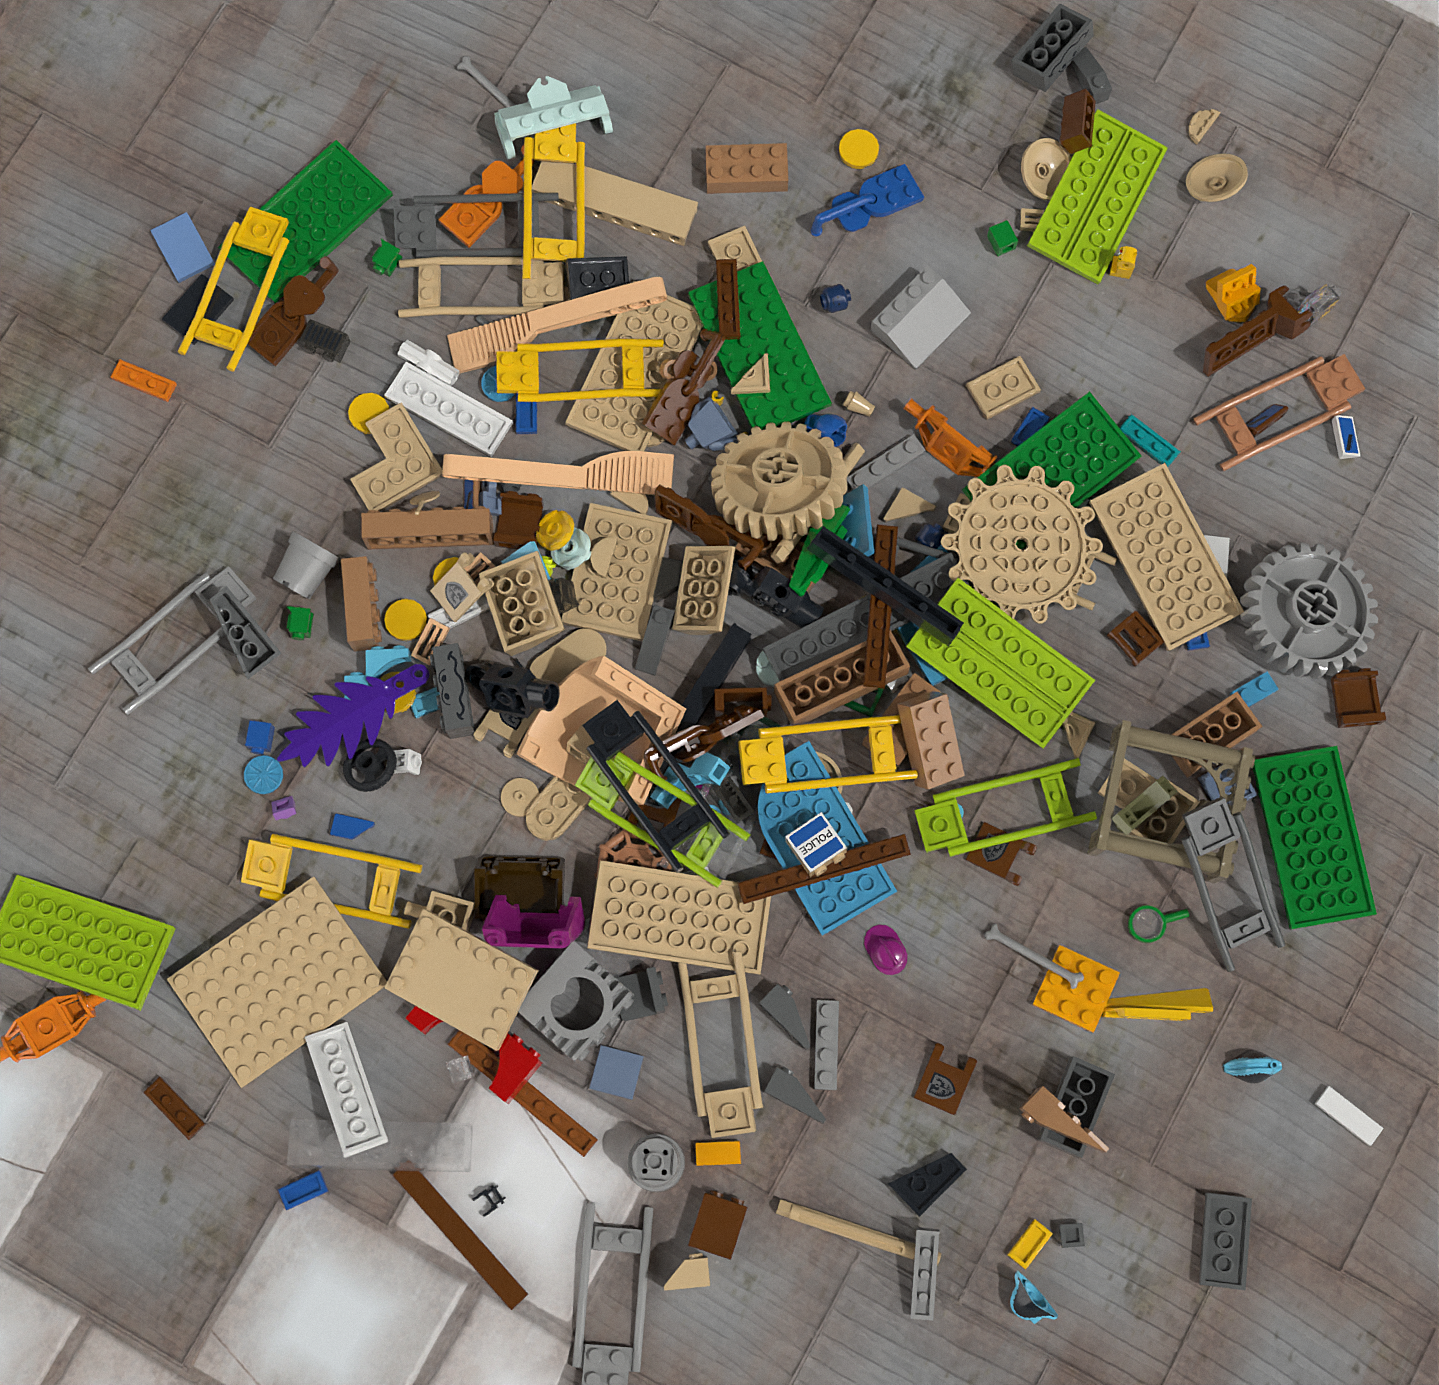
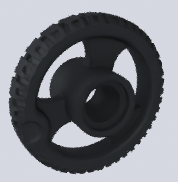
M376 739L373 745L369 744V740L359 742L353 758L349 759L347 754L344 760L343 774L347 783L354 789L362 792L378 790L381 786L383 787L387 784L386 782H389L391 776L395 773L394 770H396L397 766L396 754L388 743L380 739ZM370 748H379V751L375 755L372 752L365 750ZM388 760L387 767L384 771V764L382 763V761ZM353 767H357L365 775L362 783L354 779L352 775Z

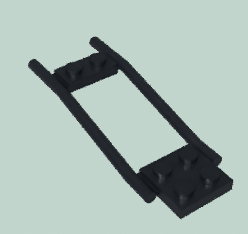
M616 700L582 725L594 741V744L586 748L587 752L676 873L682 871L683 866L671 850L676 849L707 826L709 822L713 824L723 839L730 835V832L639 710L630 717L620 702ZM644 733L697 803V805H694L661 829L659 833L606 763L607 760L609 761L642 737Z

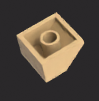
M703 1253L689 1254V1259H685L666 1282L664 1291L710 1286L708 1257H703Z

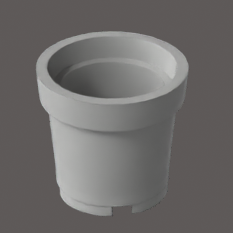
M292 531L288 540L290 544L273 579L310 600L330 569L335 568L341 559Z
M659 1133L649 1134L640 1138L632 1146L627 1161L628 1171L632 1180L640 1188L649 1192H663L674 1187L681 1179L685 1169V1156L681 1146L673 1138ZM644 1149H648L649 1153L644 1154ZM667 1150L668 1155H663V1151ZM644 1168L648 1170L646 1174L642 1173ZM665 1169L667 1171V1174L662 1175V1170Z

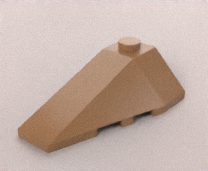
M1044 1086L1036 1088L1019 1108L1023 1112L1021 1114L1022 1117L1031 1124L1035 1122L1040 1126L1100 1152H1107L1109 1150L1091 1130L1086 1127L1083 1129L1080 1126L1081 1122L1075 1115H1072L1070 1112L1065 1113L1063 1109L1066 1106Z

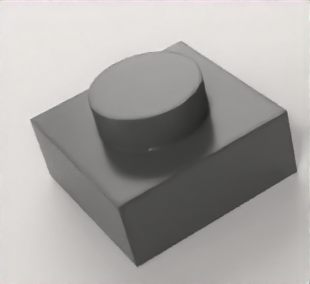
M1082 1223L1059 1225L1061 1248L1085 1246Z

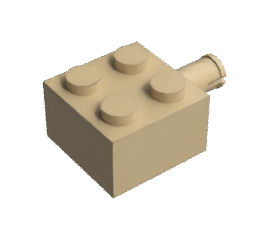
M432 891L427 906L408 901L404 915L419 918L422 910L427 909L469 932L475 913V903Z

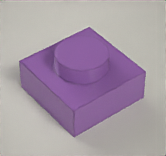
M293 796L271 802L275 820L286 819L296 814Z

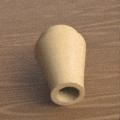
M850 391L843 403V406L847 407L846 410L864 414L870 417L875 408L857 391L855 393Z

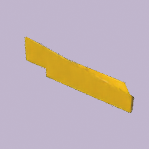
M1200 988L1108 999L1102 1017L1188 1021L1191 1020V1013L1213 1012V1005L1209 989Z

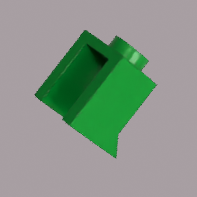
M381 239L382 247H379L372 257L374 265L372 269L379 275L385 274L390 277L398 266L399 260H402L403 257L399 254V248Z
M287 606L291 612L287 623V630L290 632L291 638L294 640L311 638L314 613H311L310 608Z

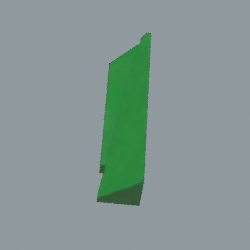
M845 505L834 508L835 515L832 519L822 518L823 526L843 539L848 530L841 524L851 509ZM810 527L789 583L790 588L800 597L805 594L811 581L816 584L822 578L829 565L807 550V547L821 528L814 529Z

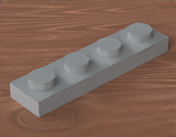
M913 434L848 476L847 484L851 490L862 484L867 486L869 490L925 454L926 450Z
M817 1000L814 1090H837L839 1001Z
M917 1227L910 1319L933 1321L939 1229Z

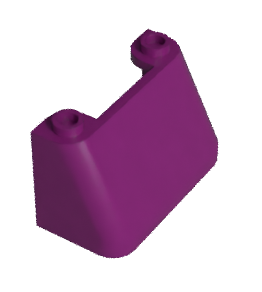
M495 895L482 931L485 941L492 946L565 948L577 939L585 928L581 897H570L568 905H561L559 914L520 913L519 904L512 906L506 901V895Z

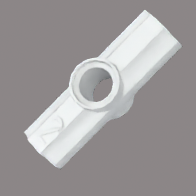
M406 340L400 346L398 356L450 386L454 385L460 373L459 370L444 362L435 352L429 349L424 350L409 340Z

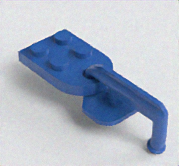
M903 164L866 180L861 186L859 195L846 192L836 196L832 201L831 209L815 216L811 227V234L813 236H820L822 234V224L835 218L839 219L841 225L847 231L854 232L868 225L871 215L875 217L891 215L923 201L924 195L907 166Z

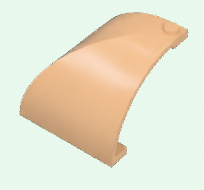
M596 657L576 668L558 685L560 697L557 706L552 711H538L516 755L543 771L575 786L586 764L566 751L567 742L582 724L593 718L614 701L618 700L630 717L639 710L661 741L676 733L686 708L607 657ZM644 733L642 737L621 752L649 770L644 759V752L653 746V743ZM663 757L656 759L659 768L664 760ZM633 771L625 788L637 805H644L653 783ZM619 796L617 801L624 802L623 799Z

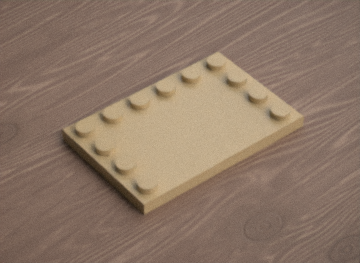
M590 503L583 530L590 538V551L602 539L614 537L618 538L606 579L599 576L593 569L590 558L574 568L562 623L564 625L643 641L650 619L672 520Z
M423 909L384 988L497 1051L500 1049L538 970L503 950L488 944L481 938L437 914Z

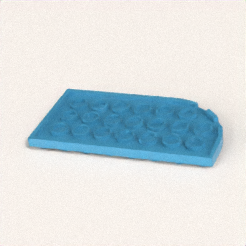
M810 741L785 755L787 783L831 778ZM762 783L758 798L759 823L767 843L783 869L801 864L785 842V836L821 812L843 841L847 850L869 844L837 787L766 794L765 783ZM882 864L795 889L822 936L897 892Z

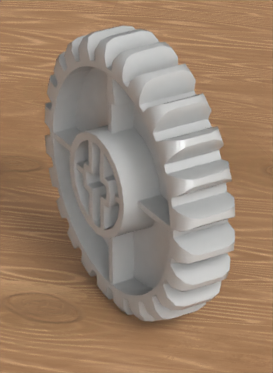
M1300 542L1295 547L1285 545L1278 552L1268 554L1263 559V562L1256 565L1252 569V577L1244 583L1247 593L1241 597L1240 603L1248 609L1240 615L1242 621L1251 623V626L1244 632L1247 637L1256 636L1257 641L1253 645L1254 650L1260 651L1265 649L1267 653L1264 660L1269 664L1277 659L1279 661L1278 669L1283 673L1293 667L1294 676L1299 678L1307 673L1312 679H1318L1324 674L1333 676L1342 669H1347L1355 664L1356 658L1366 653L1368 649L1366 644L1374 639L1375 633L1370 628L1378 623V617L1370 613V611L1376 608L1378 603L1377 600L1367 596V594L1374 590L1373 586L1369 583L1362 584L1361 580L1364 578L1365 572L1362 569L1354 572L1351 569L1354 560L1350 557L1340 561V551L1335 548L1326 554L1324 545L1319 543L1311 549L1306 542Z

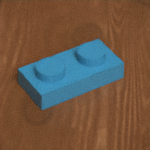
M1267 671L1232 691L1230 695L1238 692L1247 706L1250 707L1279 689Z

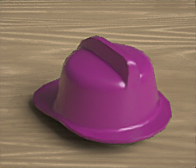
M876 925L870 928L865 935L864 945L874 965L880 972L886 975L900 973L907 964L908 955L897 933L887 925Z

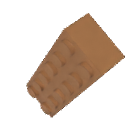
M475 506L473 509H465L464 507H453L452 510L432 508L431 511H422L421 509L419 515H415L417 508L401 512L399 509H391L388 512L369 510L367 513H361L362 539L368 550L494 545L493 518L490 509L484 506Z
M891 630L889 633L885 685L907 675L910 669V665ZM867 641L775 684L774 693L791 725H802L878 689L863 686Z

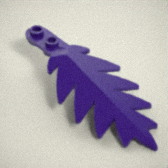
M415 664L386 681L367 676L366 681L371 686L351 682H336L334 686L349 699L329 695H314L313 700L329 713L318 711L297 712L296 716L310 728L285 732L284 736L291 744L281 752L277 761H287L300 756L302 766L305 768L312 761L321 745L326 766L329 767L338 751L342 734L348 758L352 759L360 741L363 722L365 723L369 744L373 745L380 731L385 709L389 719H392L395 711V700L425 684L429 679L428 669L422 664ZM420 671L423 675L416 677L414 673ZM401 681L403 682L404 686L402 688H398L396 686V683Z

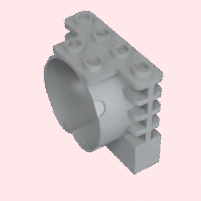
M573 941L527 993L518 1012L576 1063L578 1059L582 1062L590 1053L589 1047H592L594 1044L598 1046L606 1037L604 1032L609 1027L613 1029L620 1021V1011L622 1009L626 1011L632 1005L634 993ZM575 977L586 978L594 982L601 990L604 998V1008L599 1020L593 1026L580 1031L569 1030L561 1026L555 1020L551 1011L552 999L557 995L563 994L566 990L567 982Z

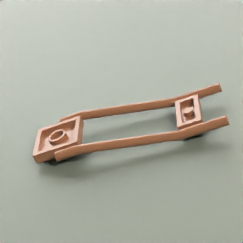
M1345 354L1326 364L1322 356H1319L1294 370L1193 418L1196 426L1216 416L1222 430L1236 454H1238L1220 464V468L1224 472L1264 450L1351 409V405L1347 400L1363 392L1365 387ZM1306 373L1328 412L1257 445L1235 406Z

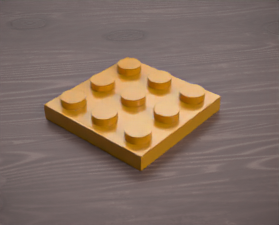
M1059 945L1052 962L1072 973L1081 972L1084 975V980L1078 982L1077 988L1071 989L1067 979L1048 969L1032 1005L1094 1033L1120 972Z

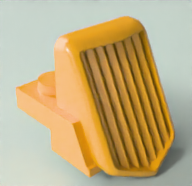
M1250 264L1238 271L1229 269L1206 281V289L1225 320L1245 322L1254 311L1255 306L1260 304L1261 288L1255 284L1257 268L1254 265Z

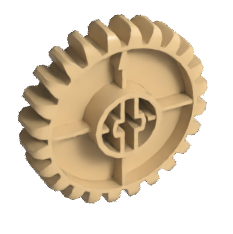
M772 422L767 423L766 430H761L757 426L751 428V435L749 436L745 433H740L737 435L738 444L733 442L727 443L725 453L717 456V466L712 469V495L718 512L724 515V520L728 524H736V530L740 533H745L750 529L752 538H760L765 533L767 534L768 541H774L778 534H782L785 540L792 539L793 532H798L799 535L805 536L808 534L807 527L809 526L814 529L821 528L823 526L822 518L832 519L835 515L834 508L841 507L843 495L848 488L847 467L841 450L834 447V441L830 437L821 438L820 430L812 429L810 432H807V425L798 424L796 428H791L790 422H783L781 428H776L775 423Z

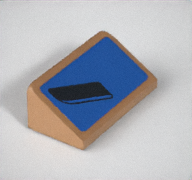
M464 480L465 509H473V507L479 506L480 481Z

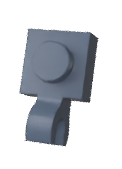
M482 481V492L479 493V506L489 508L492 516L501 515L500 494L496 493L497 482Z

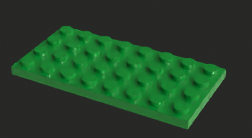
M337 140L329 145L259 209L287 218L289 222L282 236L287 238L289 243L280 260L267 297L274 304L284 296L283 290L293 277L298 275L306 276L320 263L322 257L328 256L393 196L392 191ZM223 243L218 246L219 251L221 250ZM232 243L227 255V259L260 289L272 257L237 246Z
M764 261L737 271L740 339L725 340L717 353V357L733 388L764 354L768 353L770 392L735 394L750 427L757 426L761 430H766L767 423L773 422L776 428H780L783 422L792 423L832 406V402ZM716 280L689 291L688 296L703 328L719 332Z
M1089 391L977 478L985 485L993 486L998 479L997 469L1002 465L1009 466L1015 478L1019 480L1026 479L1032 467L1040 466L1044 469V481L1048 487L1056 488L1063 481H1069L1073 484L1074 492L1070 497V503L1074 508H1077L1140 459L1142 455ZM967 485L962 491L972 502L973 496ZM1017 540L1016 545L1021 551L1027 547L1024 540Z
M1332 746L1256 759L1253 771L1289 929L1294 930L1377 915L1338 747Z

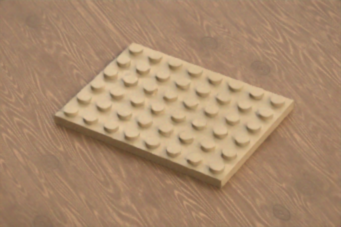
M315 877L309 879L167 978V981L241 1088L307 1043L306 1036L327 1029L382 990L387 983L381 971Z

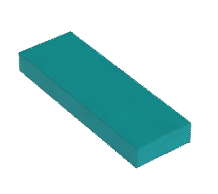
M1132 414L1120 427L1129 441L1161 465L1165 463L1169 467L1181 452Z

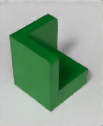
M1007 220L989 227L987 238L997 257L1016 249L1018 239Z

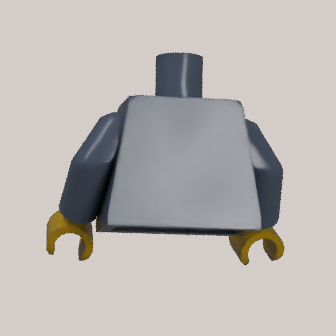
M713 391L711 398L708 397L695 405L690 417L691 421L688 423L693 434L685 439V442L691 449L701 444L703 448L708 450L720 451L725 450L727 443L733 442L738 444L736 437L738 433L720 407L723 404L724 397L716 399L719 394L718 391Z

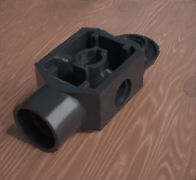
M735 565L732 566L729 591L735 594H739L742 591L749 597L752 596L755 603L767 606L771 609L770 612L779 618L784 617L799 628H803L820 618L824 608L811 600L807 591L800 597L790 588L789 583L791 580L772 567L765 566L751 580L749 578L750 575L745 570Z
M488 662L473 664L466 669V677L469 682L478 690L483 691L487 706L493 712L529 718L535 709L552 711L558 704L560 697L558 684L554 681L536 678L530 669L499 663L492 665Z

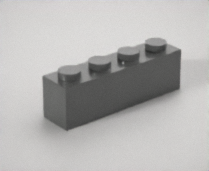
M227 586L207 601L215 611L247 680L281 654L279 649Z

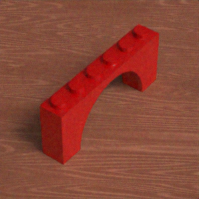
M417 1006L405 1018L425 1035L436 1025L444 1022ZM507 1033L499 1049L500 1061L498 1071L492 1084L489 1086V1089L508 1105L543 1063L538 1059L541 1055L532 1047L528 1050L523 1047L522 1043L524 1041L515 1033L512 1036Z

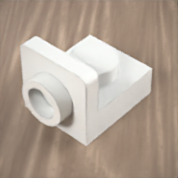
M410 749L394 750L397 758L394 774L406 772L414 775L420 774L421 754Z

